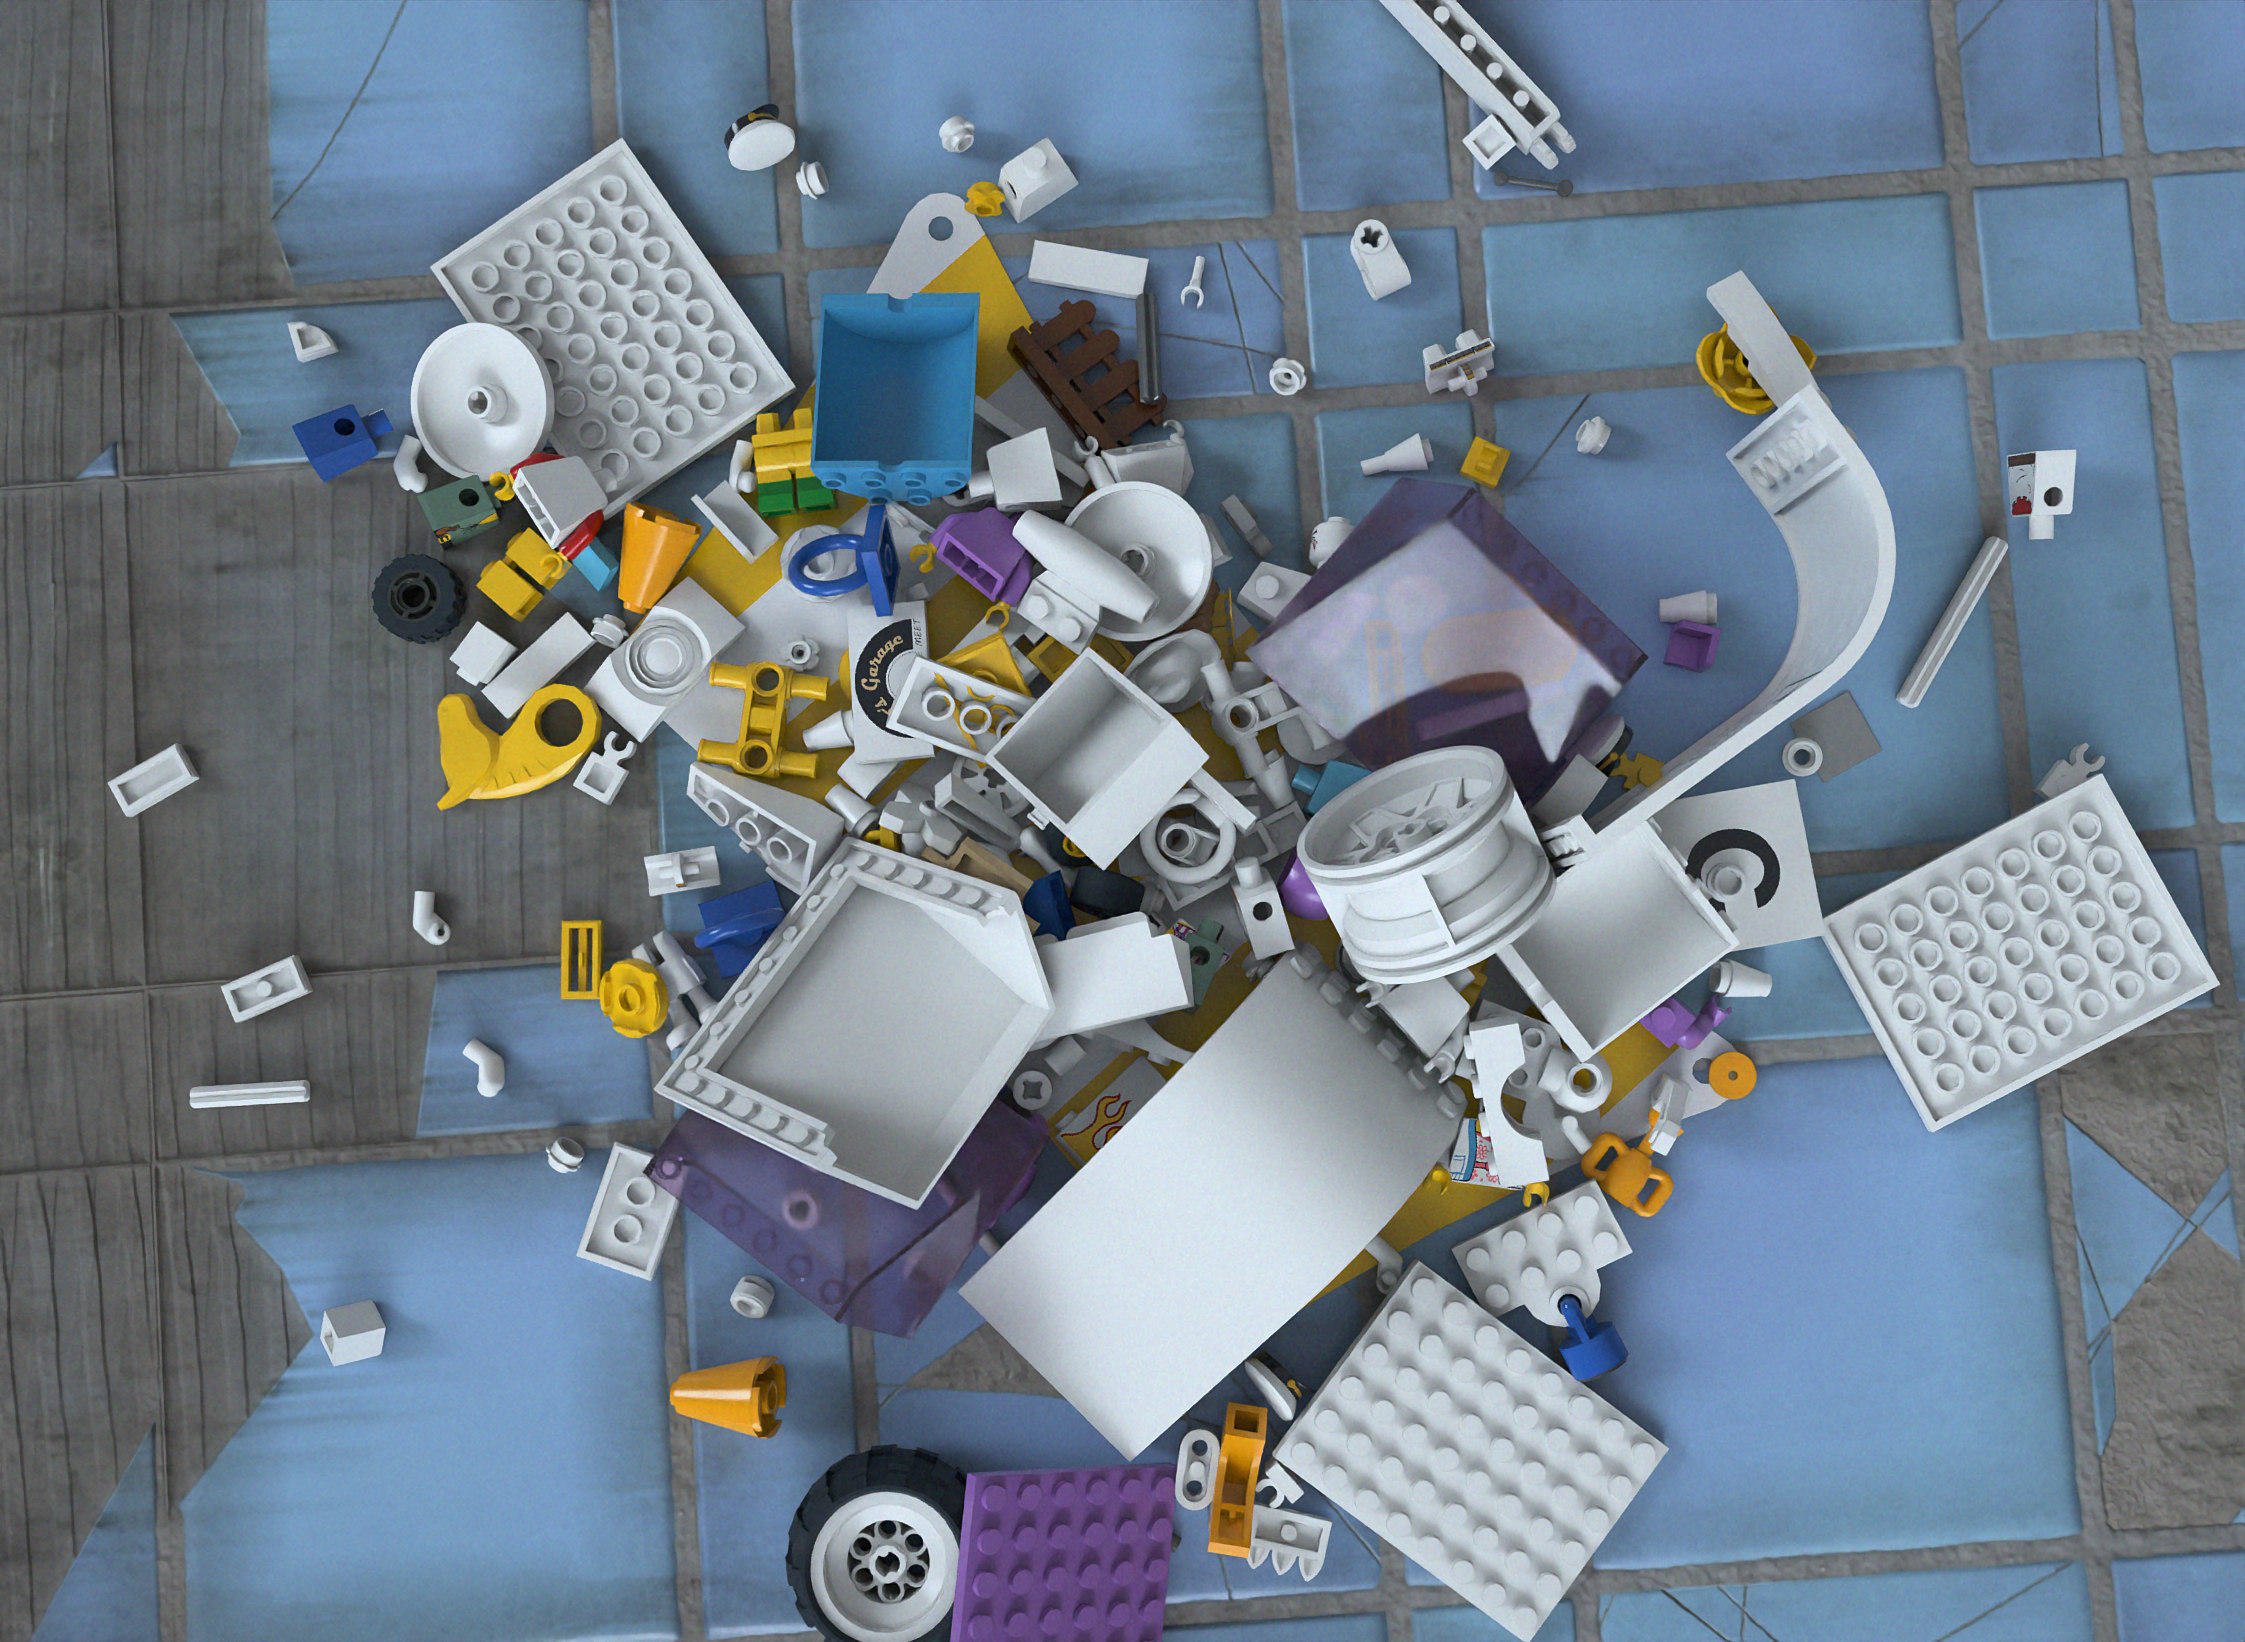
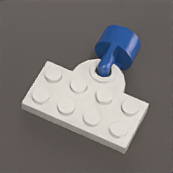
M1595 1177L1547 1200L1545 1206L1542 1203L1451 1247L1480 1306L1495 1318L1524 1304L1531 1314L1548 1325L1566 1327L1570 1337L1563 1341L1558 1348L1575 1380L1588 1382L1598 1379L1616 1370L1626 1362L1629 1353L1613 1322L1604 1321L1597 1323L1592 1313L1600 1297L1601 1283L1597 1269L1633 1253Z

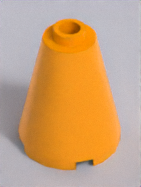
M627 501L624 510L618 598L624 601V608L636 613L646 614L647 609H652L663 598L700 537L703 529L701 524L685 518L684 523H682L680 518L674 516L672 512L634 501L632 503Z
M763 1356L682 1373L677 1381H674L671 1385L670 1402L675 1406L678 1414L757 1438L770 1439L776 1435L782 1423V1420H775L778 1407L785 1408L787 1382L783 1364H775L779 1359L777 1356Z

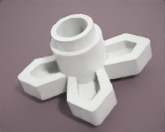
M906 780L899 788L895 802L889 801L883 809L879 820V825L901 834L902 850L915 858H919L927 846L934 851L937 850L951 856L958 846L962 833H967L969 830L935 808V799H933L927 788L909 780Z

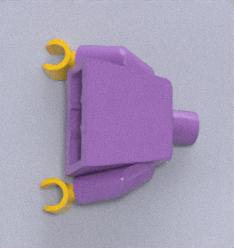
M987 507L978 513L971 511L949 515L928 537L930 542L927 545H916L910 551L912 563L919 556L928 555V559L919 567L921 573H928L934 568V554L937 552L936 556L990 600L995 602L999 597L1001 599L999 605L991 607L986 613V625L993 614L999 613L1004 616L1005 621L1001 624L998 631H1004L1008 627V611L1011 606H1017L1029 586L1033 563L1028 550L1012 535L1017 521L1023 514L1013 512L1007 518L994 507Z

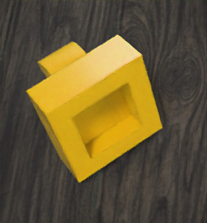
M1475 436L1458 474L1494 490L1511 451Z

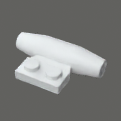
M1031 509L1027 510L1017 521L1013 529V537L1048 570L1032 580L1016 612L1076 654L1081 655L1090 645L1103 622L1102 606L1140 624L1146 623L1157 609L1161 598L1125 563L1075 529Z

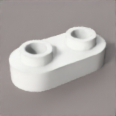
M1196 1426L1190 1428L1183 1434L1180 1441L1175 1478V1496L1178 1502L1189 1510H1201L1207 1507L1213 1498L1220 1445L1216 1434L1207 1427ZM1197 1440H1203L1206 1442L1207 1448L1204 1452L1197 1453L1192 1449L1193 1443ZM1192 1480H1197L1202 1484L1201 1489L1196 1493H1192L1187 1489V1484Z

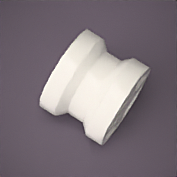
M1030 1069L1021 1073L1013 1085V1096L1016 1102L1021 1107L1029 1110L1040 1109L1045 1106L1053 1092V1085L1049 1076L1037 1069Z

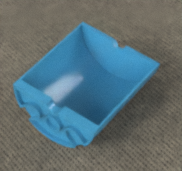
M889 293L822 294L810 469L821 480V484L824 487L868 498V501L874 505H888L892 501H908L914 505H927L931 503V499L951 494L967 484L972 473L980 293H912V296L908 299H897L890 296Z

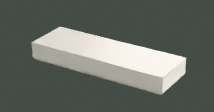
M1035 240L1028 279L1030 282L1137 299L1138 295L1144 292L1149 259Z
M566 612L481 692L511 721L522 711L535 691L547 687L597 641L571 613Z

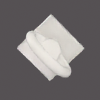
M1202 767L1186 782L1190 788H1181L1140 831L1141 850L1148 864L1159 875L1176 883H1199L1218 874L1227 865L1233 854L1236 843V830L1242 836H1245L1255 826L1256 817ZM1192 804L1201 815L1220 830V841L1215 854L1200 866L1192 868L1176 866L1167 861L1157 847L1156 828L1159 820L1169 809L1177 805Z

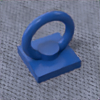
M886 505L870 506L864 537L856 534H834L816 539L799 549L792 557L788 566V577L792 585L805 594L828 597L849 593L868 583L877 617L892 616L901 567ZM839 549L856 550L857 571L846 577L820 581L811 579L804 574L805 566L812 559L823 553Z
M770 880L698 904L706 929L695 936L694 944L700 949L712 948L722 979L742 974L787 915L776 881Z

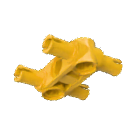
M713 661L709 673V685L743 689L745 699L739 739L735 743L701 738L697 754L698 762L730 766L738 774L753 775L759 778L776 779L781 777L782 774L816 779L819 768V754L787 751L783 743L790 700L795 696L827 702L830 692V677L799 674L791 666L777 665L770 661H753L748 663L747 666ZM769 672L778 673L779 683L777 687L771 691L763 690L761 687L762 677ZM765 749L768 754L766 764L758 769L752 768L750 756L753 751Z

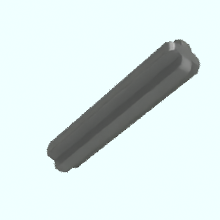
M1142 293L1138 295L1135 301L1140 401L1144 405H1157L1162 399L1158 298L1153 293Z

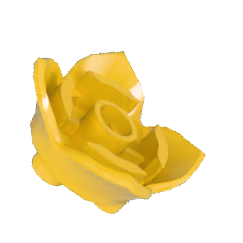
M1768 304V306L1770 307V309L1772 310V312L1774 313V315L1776 316V318H1777L1778 321H1779V317H1778L1777 313L1775 312L1774 308H1772V307ZM1725 321L1720 331L1709 333L1701 340L1695 354L1696 363L1702 377L1712 386L1716 396L1723 398L1733 409L1752 416L1762 415L1772 410L1776 405L1744 365L1742 360L1745 356L1728 336V324ZM1788 335L1808 369L1811 370L1817 359L1814 351L1805 340L1797 335Z

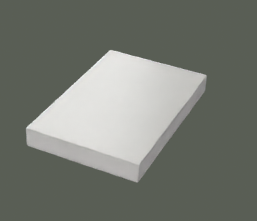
M616 1141L576 1256L652 1281L655 1277L692 1166Z

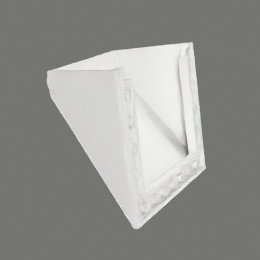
M846 836L654 1090L666 1098L821 1172L918 1210L1056 1011V1006L1019 896L1014 890Z

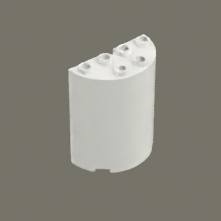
M1652 816L1593 859L1573 864L1556 877L1557 886L1554 897L1543 915L1515 941L1495 953L1525 994L1582 1063L1740 944V941L1733 934L1738 929L1736 924L1724 910H1720L1717 913L1708 901L1713 895L1698 877L1694 879L1689 873L1686 874L1683 868L1688 865L1686 859L1676 847H1669L1664 841L1662 842L1659 836L1664 832Z

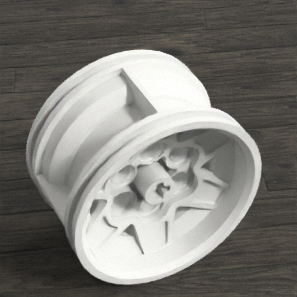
M1462 745L1435 749L1402 759L1371 773L1326 803L1306 824L1297 842V855L1335 925L1353 966L1361 976L1378 983L1407 984L1426 981L1454 973L1484 960L1515 941L1536 923L1550 905L1557 886L1553 868L1549 863L1501 756L1497 752L1481 746Z

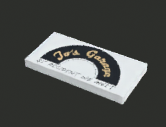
M919 600L895 603L893 615L877 617L874 605L846 608L855 762L857 764L936 757V745L886 727L900 681L915 655L918 654L930 659L926 602Z

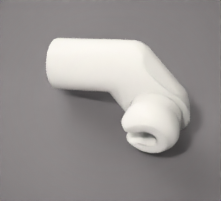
M405 435L394 460L393 468L402 488L407 491L411 489L416 493L424 491L428 483L427 475L418 472L415 464L422 444L420 440Z
M737 440L730 463L729 484L738 493L741 491L751 493L757 485L756 475L749 472L754 456V448L752 443L743 440Z
M1377 1234L1364 1249L1378 1261L1376 1285L1381 1293L1388 1295L1403 1275V1258Z

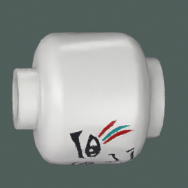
M1337 516L1330 517L1327 522L1315 526L1311 537L1309 560L1317 568V572L1327 577L1340 578L1347 576L1348 572L1354 570L1360 559L1361 532L1351 525L1349 519Z

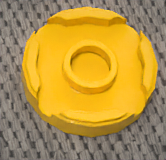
M639 958L625 959L613 964L614 966L609 971H606L601 978L599 989L601 1009L605 1017L610 1016L614 1024L611 1026L618 1033L628 1038H641L660 1029L667 1018L669 1008L668 991L661 974L650 963Z

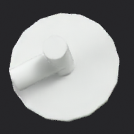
M1574 1084L1578 1091L1584 1090L1581 1086ZM1548 1090L1531 1103L1526 1102L1521 1115L1522 1125L1541 1131L1545 1156L1555 1160L1574 1159L1586 1153L1592 1147V1143L1597 1138L1601 1127L1598 1107L1583 1113L1568 1111L1556 1103Z

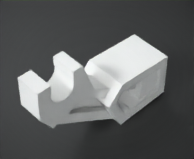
M1664 1071L1649 1096L1652 1108L1660 1113L1648 1142L1652 1143L1651 1149L1666 1156L1677 1138L1682 1116L1687 1110L1694 1091L1688 1083Z

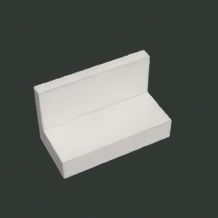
M726 480L703 500L697 494L691 498L694 504L750 564L755 562L779 540V537L745 500L730 487Z

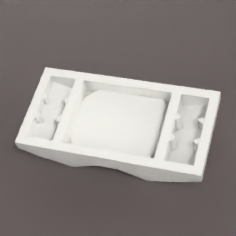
M688 576L652 608L639 628L606 658L583 691L594 698L596 703L640 743H643L710 670L712 662L718 661L747 628Z

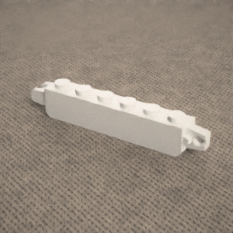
M1379 0L1488 116L1493 113L1517 141L1516 146L1525 155L1531 152L1545 168L1551 170L1559 161L1556 154L1543 141L1547 136L1565 153L1569 154L1576 148L1574 138L1558 122L1561 117L1558 108L1456 0Z

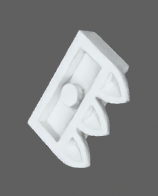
M1254 1501L1251 1546L1249 1556L1246 1558L1250 1567L1255 1569L1260 1566L1268 1556L1269 1551L1272 1550L1274 1568L1278 1575H1282L1291 1568L1296 1557L1299 1556L1301 1574L1305 1581H1310L1318 1574L1324 1563L1332 1520L1331 1518L1279 1506L1272 1509L1269 1504Z

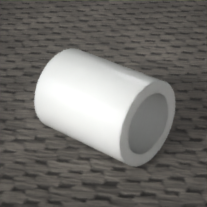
M1069 1034L1043 1058L1062 1078L1088 1053Z

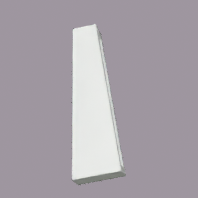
M951 772L935 785V808L993 845L1007 851L1008 854L1021 845L1020 832L1023 828Z

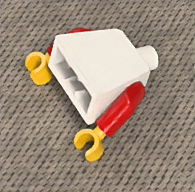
M542 452L534 453L511 467L508 475L503 472H494L489 478V483L493 487L506 482L504 488L495 492L494 495L498 499L506 501L517 494L551 549L559 548L560 551L557 554L547 553L540 560L542 568L548 566L553 560L558 561L559 567L551 574L550 577L552 579L562 578L567 572L566 561L568 559L574 560L593 541L604 522L603 512L608 504L606 493L617 488L616 478L609 468H603L591 473L584 460L579 456L565 458L563 455Z

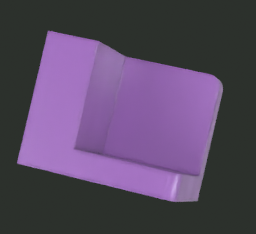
M1681 620L1671 628L1663 664L1698 673L1708 670L1714 663L1721 629L1688 620Z

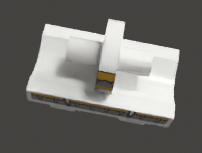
M1471 329L1461 333L1456 338L1457 351L1447 355L1441 344H1434L1423 350V363L1425 367V385L1429 393L1432 394L1448 387L1451 392L1463 388L1468 397L1477 394L1478 387L1476 382L1487 378L1486 371L1494 368L1492 351L1495 350V346L1490 337L1482 340L1476 331Z
M716 846L644 857L649 882V894L652 897L722 885Z

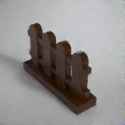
M1067 299L1060 304L1059 309L1062 312L1043 326L1038 321L1032 323L1029 326L1031 334L1024 326L1011 333L1007 345L1008 352L1087 451H1090L1085 443L1088 436L1095 437L1097 440L1098 448L1095 455L1101 457L1102 450L1119 448L1118 444L1121 447L1129 446L1133 441L1130 435L1148 422L1153 427L1162 422L1163 418L1160 414L1167 405L1166 395L1162 392V399L1157 405H1144L1141 403L1140 390L1136 385L1139 383L1138 361L1130 359L1122 364L1118 363L1113 354L1119 346V337L1112 330H1103L1097 335L1094 333L1089 324L1092 323L1095 317L1096 309L1090 301L1080 300L1072 305ZM1076 333H1079L1086 342L1065 356L1058 346ZM1047 353H1048V355L1052 358V360L1055 362V364H1053V362H1052V361L1049 359V357L1046 355ZM1102 362L1109 370V373L1089 386L1082 375ZM1070 384H1072L1075 387L1079 394L1076 393V391L1072 388ZM1126 392L1133 400V403L1113 416L1106 408V405ZM1094 414L1098 416V418L1102 421L1103 424L1100 423V421L1096 418Z

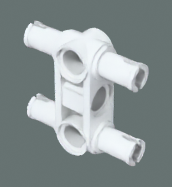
M1290 632L1267 642L1281 672L1278 676L1279 679L1242 694L1241 691L1236 692L1224 664V659L1200 669L1214 699V702L1211 703V710L1213 712L1212 728L1216 735L1224 739L1226 744H1229V747L1234 746L1246 774V779L1270 769L1255 737L1259 735L1258 731L1295 716L1296 719H1301L1312 745V750L1336 741L1322 711V708L1325 707L1324 703H1326L1323 698L1326 690L1324 680L1319 674L1312 671L1311 667H1308L1307 664L1303 665ZM1297 684L1306 689V699H1303L1298 694ZM1230 711L1238 715L1240 727H1236L1231 722Z

